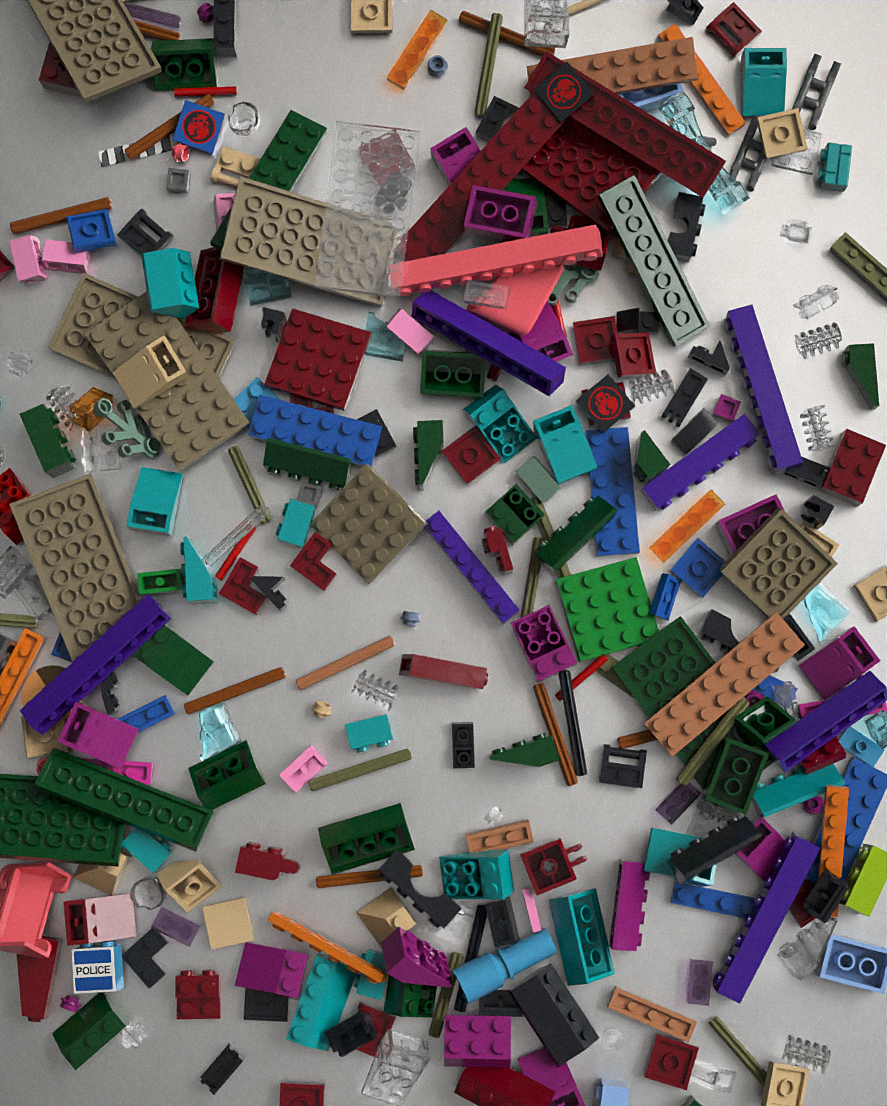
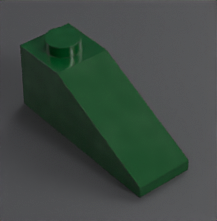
M874 343L848 345L845 351L842 352V362L846 364L847 372L869 408L875 410L880 405Z

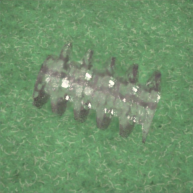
M833 322L831 326L828 324L824 325L823 329L817 327L815 331L812 329L808 330L807 334L805 332H801L799 336L795 334L794 341L799 354L804 359H807V352L814 357L816 349L820 354H823V347L830 352L832 344L836 349H839L842 335L838 324Z
M665 369L661 370L660 375L654 372L652 378L647 374L644 380L638 377L636 383L632 379L628 382L629 397L634 405L636 399L643 404L644 397L650 402L652 394L659 399L660 392H662L666 397L669 389L675 394L672 379Z
M58 386L46 395V400L50 401L52 407H56L55 412L60 414L62 421H65L64 425L67 428L70 427L69 432H74L87 422L90 414H82L86 408L84 406L77 407L81 401L72 400L76 396L75 393L68 395V392L71 390L70 386L65 388Z
M825 405L805 409L800 414L801 419H807L802 422V426L809 427L804 431V434L811 435L806 439L807 443H812L808 447V451L817 452L834 447V445H829V442L834 440V438L826 436L832 430L824 428L829 424V421L822 420V418L827 416V413L820 412Z
M364 670L359 674L351 693L357 689V696L360 697L365 693V700L373 696V704L381 700L380 707L383 708L388 703V711H390L398 695V685L395 684L390 688L389 680L383 685L382 677L374 681V673L366 677L367 670Z
M788 1035L783 1045L781 1059L787 1056L788 1064L793 1059H796V1066H799L803 1061L805 1069L812 1064L813 1071H816L820 1066L821 1073L824 1074L829 1065L831 1051H828L826 1045L820 1047L815 1042L811 1046L809 1040H805L803 1043L802 1038L798 1037L794 1041V1037Z

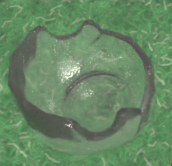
M243 101L233 106V112L228 116L230 129L235 134L248 136L257 130L260 118L257 108L251 102Z
M144 877L134 883L131 889V900L137 908L156 909L163 904L166 898V891L160 880L156 877Z

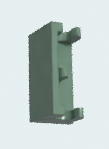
M532 456L515 471L542 503L547 502L562 489L560 484L558 485L554 477L535 456Z

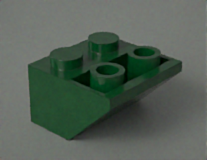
M517 484L499 498L484 514L497 529L502 528L504 537L512 546L545 516L540 508Z
M389 975L383 1012L399 1017L433 1018L437 986L403 983Z

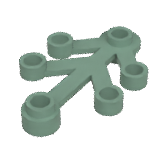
M574 264L570 265L575 269L574 271H568L564 268L557 285L550 294V296L555 298V301L548 299L550 306L557 304L558 296L570 280L578 279L573 289H569L565 295L567 302L575 303L585 284L593 283L597 280L599 270ZM584 272H590L591 276L585 275ZM569 294H574L575 298H570Z
M102 398L94 403L93 412L96 416L106 417L122 430L121 432L107 431L102 434L101 438L104 444L110 445L115 441L131 439L136 441L138 445L130 446L129 444H123L118 448V454L122 458L136 453H143L148 458H153L159 454L161 449L160 442L156 438L151 437L148 425L140 413L133 417L131 412L132 406L129 401L123 400L117 404V410L124 415L125 421L112 412L113 406L108 399ZM136 426L140 427L141 434L137 432Z

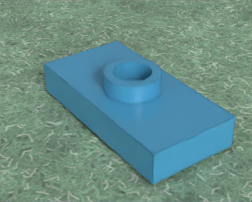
M851 726L844 730L838 739L845 750L872 767L875 766L885 751L884 748Z

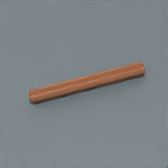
M387 636L297 679L296 684L300 690H303L394 647L395 643L391 636Z

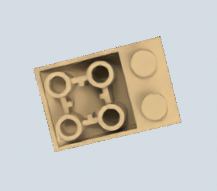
M165 335L145 346L112 372L134 409L189 377Z

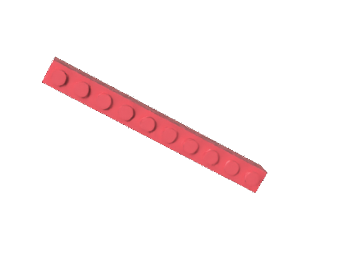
M596 225L390 264L391 289L396 295L409 296L411 293L418 291L425 293L434 288L446 289L455 284L467 285L476 280L488 281L497 276L509 277L513 273L518 272L530 273L534 269L539 268L551 269L555 265L560 264L572 265L576 261L581 260L593 261L597 257L603 256L600 231Z

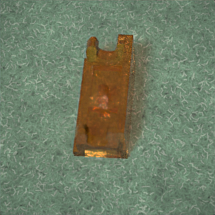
M92 387L70 406V411L81 418L79 420L74 417L71 421L90 432L106 418L98 417L94 414V403L102 398H106L113 403V395Z

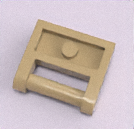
M223 146L215 168L211 173L210 181L215 183L221 182L236 188L238 179L221 174L222 169L249 179L260 159Z

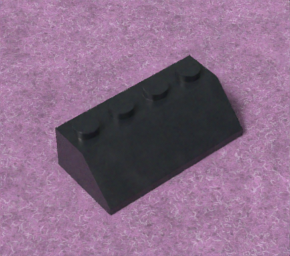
M735 816L727 821L728 826L720 829L718 826L708 832L709 837L703 840L698 837L691 841L688 849L683 851L682 848H679L670 854L672 858L667 862L681 885L755 843L762 837L761 832L746 816L742 818Z
M551 963L537 969L509 991L557 1067L586 1050L600 1038Z

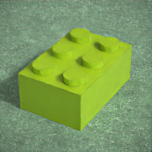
M864 844L863 847H860L856 856L857 860L847 876L846 882L849 889L839 904L870 917L887 880V852L874 845Z

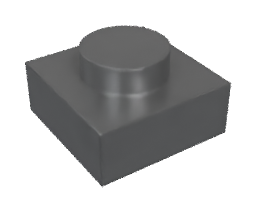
M168 168L167 191L188 193L190 171Z
M302 481L296 501L310 504L317 508L323 487Z

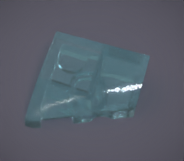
M244 267L242 275L250 306L291 297L290 284L287 279Z
M369 312L365 330L370 331L372 336L365 355L403 362L406 343L386 327L388 322H382L375 317V313Z
M821 583L803 599L820 642L851 612Z
M224 703L215 704L199 713V724L201 725L199 737L200 740H203V754H200L201 761L242 742Z

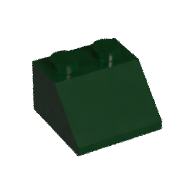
M644 430L637 439L633 465L635 472H633V475L639 483L643 482L647 485L665 472L670 463Z

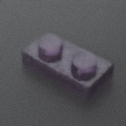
M688 783L686 786L679 784L655 810L672 825L701 793L691 783Z
M161 907L151 928L190 947L200 926Z
M690 958L686 1003L709 1006L713 961Z

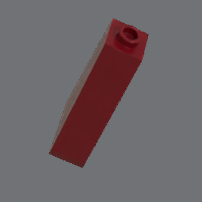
M402 654L399 670L400 676L474 689H483L488 681L487 668L416 654Z
M42 935L41 939H45L51 944L49 958H35L16 954L22 1016L28 1017V1021L41 1022V1020L48 1017L63 939Z

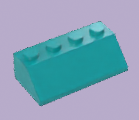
M834 764L810 774H806L803 767L800 766L791 770L793 774L785 777L784 774L773 777L772 783L767 785L764 782L759 783L752 798V803L758 816L767 817L825 793L826 785L842 786L845 785V782Z
M596 888L549 899L567 985L588 984L614 975L615 971Z
M318 953L286 1039L305 1047L329 1051L330 1044L324 1032L339 1023L357 973L347 969V964L344 962H334L328 956Z

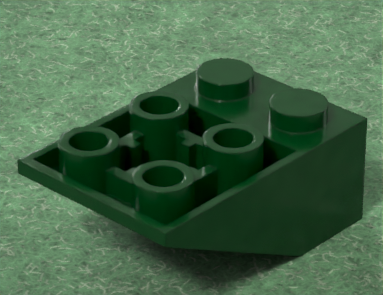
M532 178L511 180L502 191L534 196L536 198L537 207L530 237L548 234L543 186Z
M443 420L417 421V427H413L414 443H418V448H414L415 464H419V469H415V485L420 486V491L424 490L444 449Z
M546 733L532 737L533 742L527 744L525 740L513 743V748L507 751L505 747L493 750V755L489 756L490 760L533 767H541L560 760L552 735L546 736Z

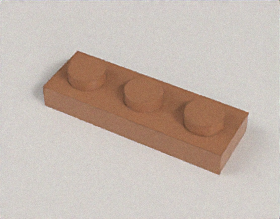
M528 819L465 834L469 853L506 849L534 842Z

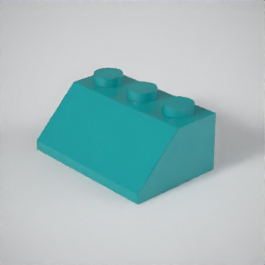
M168 248L141 255L150 312L185 319L199 309L189 251Z

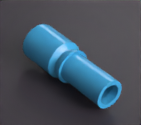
M544 928L502 950L500 948L496 949V953L493 955L484 953L451 970L453 976L455 975L463 990L461 994L467 1004H470L503 987L506 979L512 980L514 975L557 954V949L550 934Z

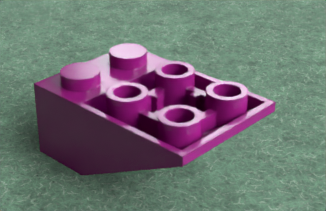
M467 127L430 148L432 159L449 185L481 151Z
M548 300L530 332L523 336L515 334L517 340L554 361H559L573 355L566 334Z
M550 605L511 622V626L537 683L577 664Z
M853 626L798 666L825 700L864 674L881 660L856 627Z
M75 702L57 742L121 769L139 729L83 703Z
M756 816L752 824L761 832L762 837L735 854L764 882L766 876L770 875L774 869L773 862L778 855H781L785 840L762 816Z
M398 927L381 942L387 974L403 983L449 988L453 986L447 955L443 951L433 948L427 941H422L412 932Z
M545 1047L518 1058L524 1075L555 1090L550 1106H585L567 1062L557 1067Z

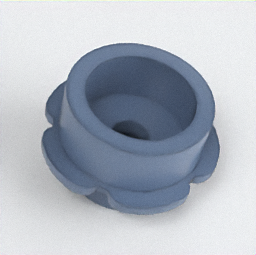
M440 55L431 57L427 63L429 65L428 71L437 76L444 74L448 68L447 61Z
M403 611V615L400 617V619H404L403 624L416 626V622L421 621L419 620L420 613Z

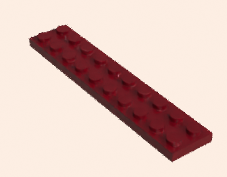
M545 51L524 88L538 95L534 89L565 62ZM572 67L593 92L594 96L570 115V117L702 198L705 197L725 165L726 160Z
M533 92L392 250L405 262L445 254L465 232L464 222L472 186L503 190L565 121L561 123L547 104Z

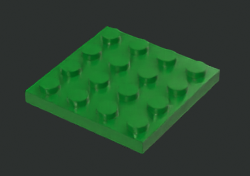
M637 557L555 580L579 662L599 657L602 654L606 655L641 645L659 632L655 616L649 614L651 603Z

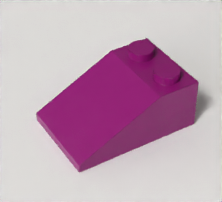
M245 942L235 986L299 1000L309 957L303 953Z

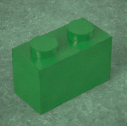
M181 569L137 573L139 595L143 597L147 594L155 596L182 593V586L185 585Z

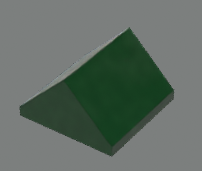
M768 696L734 717L749 746L765 745L797 723L794 717Z

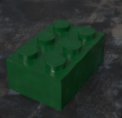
M41 404L19 414L46 474L55 478L76 468L74 464L77 461L75 454L66 445L69 442L65 432L61 431L60 427H58L57 424L60 423V420L51 407L47 408L44 404Z
M724 737L701 798L746 815L769 753Z

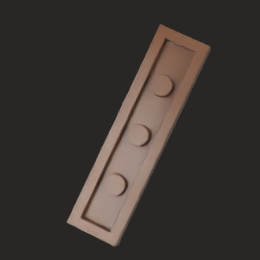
M616 986L607 1006L614 1011L686 1042L690 1041L697 1021Z

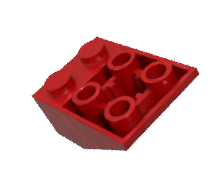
M8 468L0 475V528L12 542L18 545L23 541V537L9 504L32 496V494L12 469Z

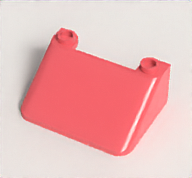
M555 265L551 269H534L530 273H513L509 277L497 276L486 296L474 295L466 310L502 331L519 336L526 335L532 329L563 273L564 265Z
M50 862L9 864L1 869L0 951L35 958H49L51 944L49 941L41 939L53 895L54 893H64L67 891L71 874Z

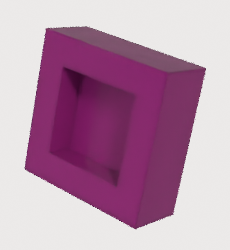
M721 394L713 415L733 422L741 401Z

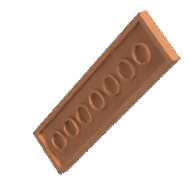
M693 37L562 60L565 63L568 62L572 67L616 94L699 80ZM538 64L526 66L528 80Z
M775 612L645 721L644 724L673 757L805 645L782 617Z

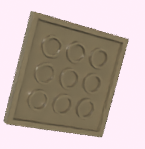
M368 463L360 469L310 523L323 538L332 543V547L368 584L372 583L428 524Z
M778 507L719 570L766 615L770 617L777 612L783 618L838 563L786 512Z

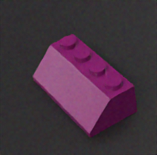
M624 859L619 861L609 947L612 950L636 951L637 946H641L642 933H639L640 924H644L645 911H642V903H646L648 890L644 889L645 881H649L650 872L643 871L645 862Z

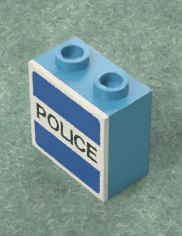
M114 941L100 942L101 946H93V943L80 944V947L71 949L74 994L115 992L124 989L122 944L114 945Z

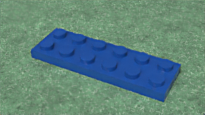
M259 395L248 436L265 441L269 437L349 458L353 464L364 466L368 463L372 467L383 427Z
M628 427L609 428L603 434L599 429L586 430V439L597 465V469L589 472L591 496L595 499L599 495L618 510L616 516L595 535L597 557L640 553Z
M851 757L842 776L845 785L842 786L849 788L841 876L845 881L887 788L886 773L854 757ZM822 823L813 841L819 847L821 845ZM820 850L805 879L816 883L818 879Z

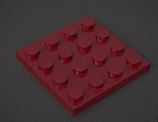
M292 308L264 385L267 388L345 411L372 333Z

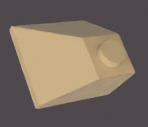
M121 851L119 867L79 864L73 878L109 895H113L131 855Z
M173 861L157 874L164 890L187 913L222 887L219 881L199 861Z
M392 887L356 912L381 948V942L398 927L407 931L417 923Z

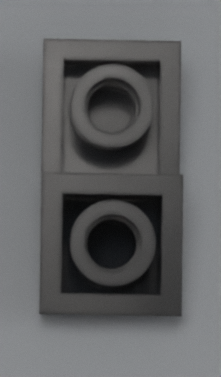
M703 408L672 440L688 454L715 428L718 422Z
M114 671L101 682L102 699L107 714L110 715L118 712L117 706L120 705L116 695L111 694V691L118 688L116 683L119 682Z
M453 722V768H475L473 722Z

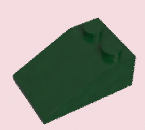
M166 625L162 626L134 655L135 658L187 696H189L214 663L213 660Z

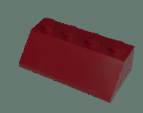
M215 247L200 250L195 274L199 309L186 317L185 328L219 334L231 331L244 267L220 260L221 250Z
M466 1067L461 1074L454 1093L478 1106H550L555 1090L512 1068Z

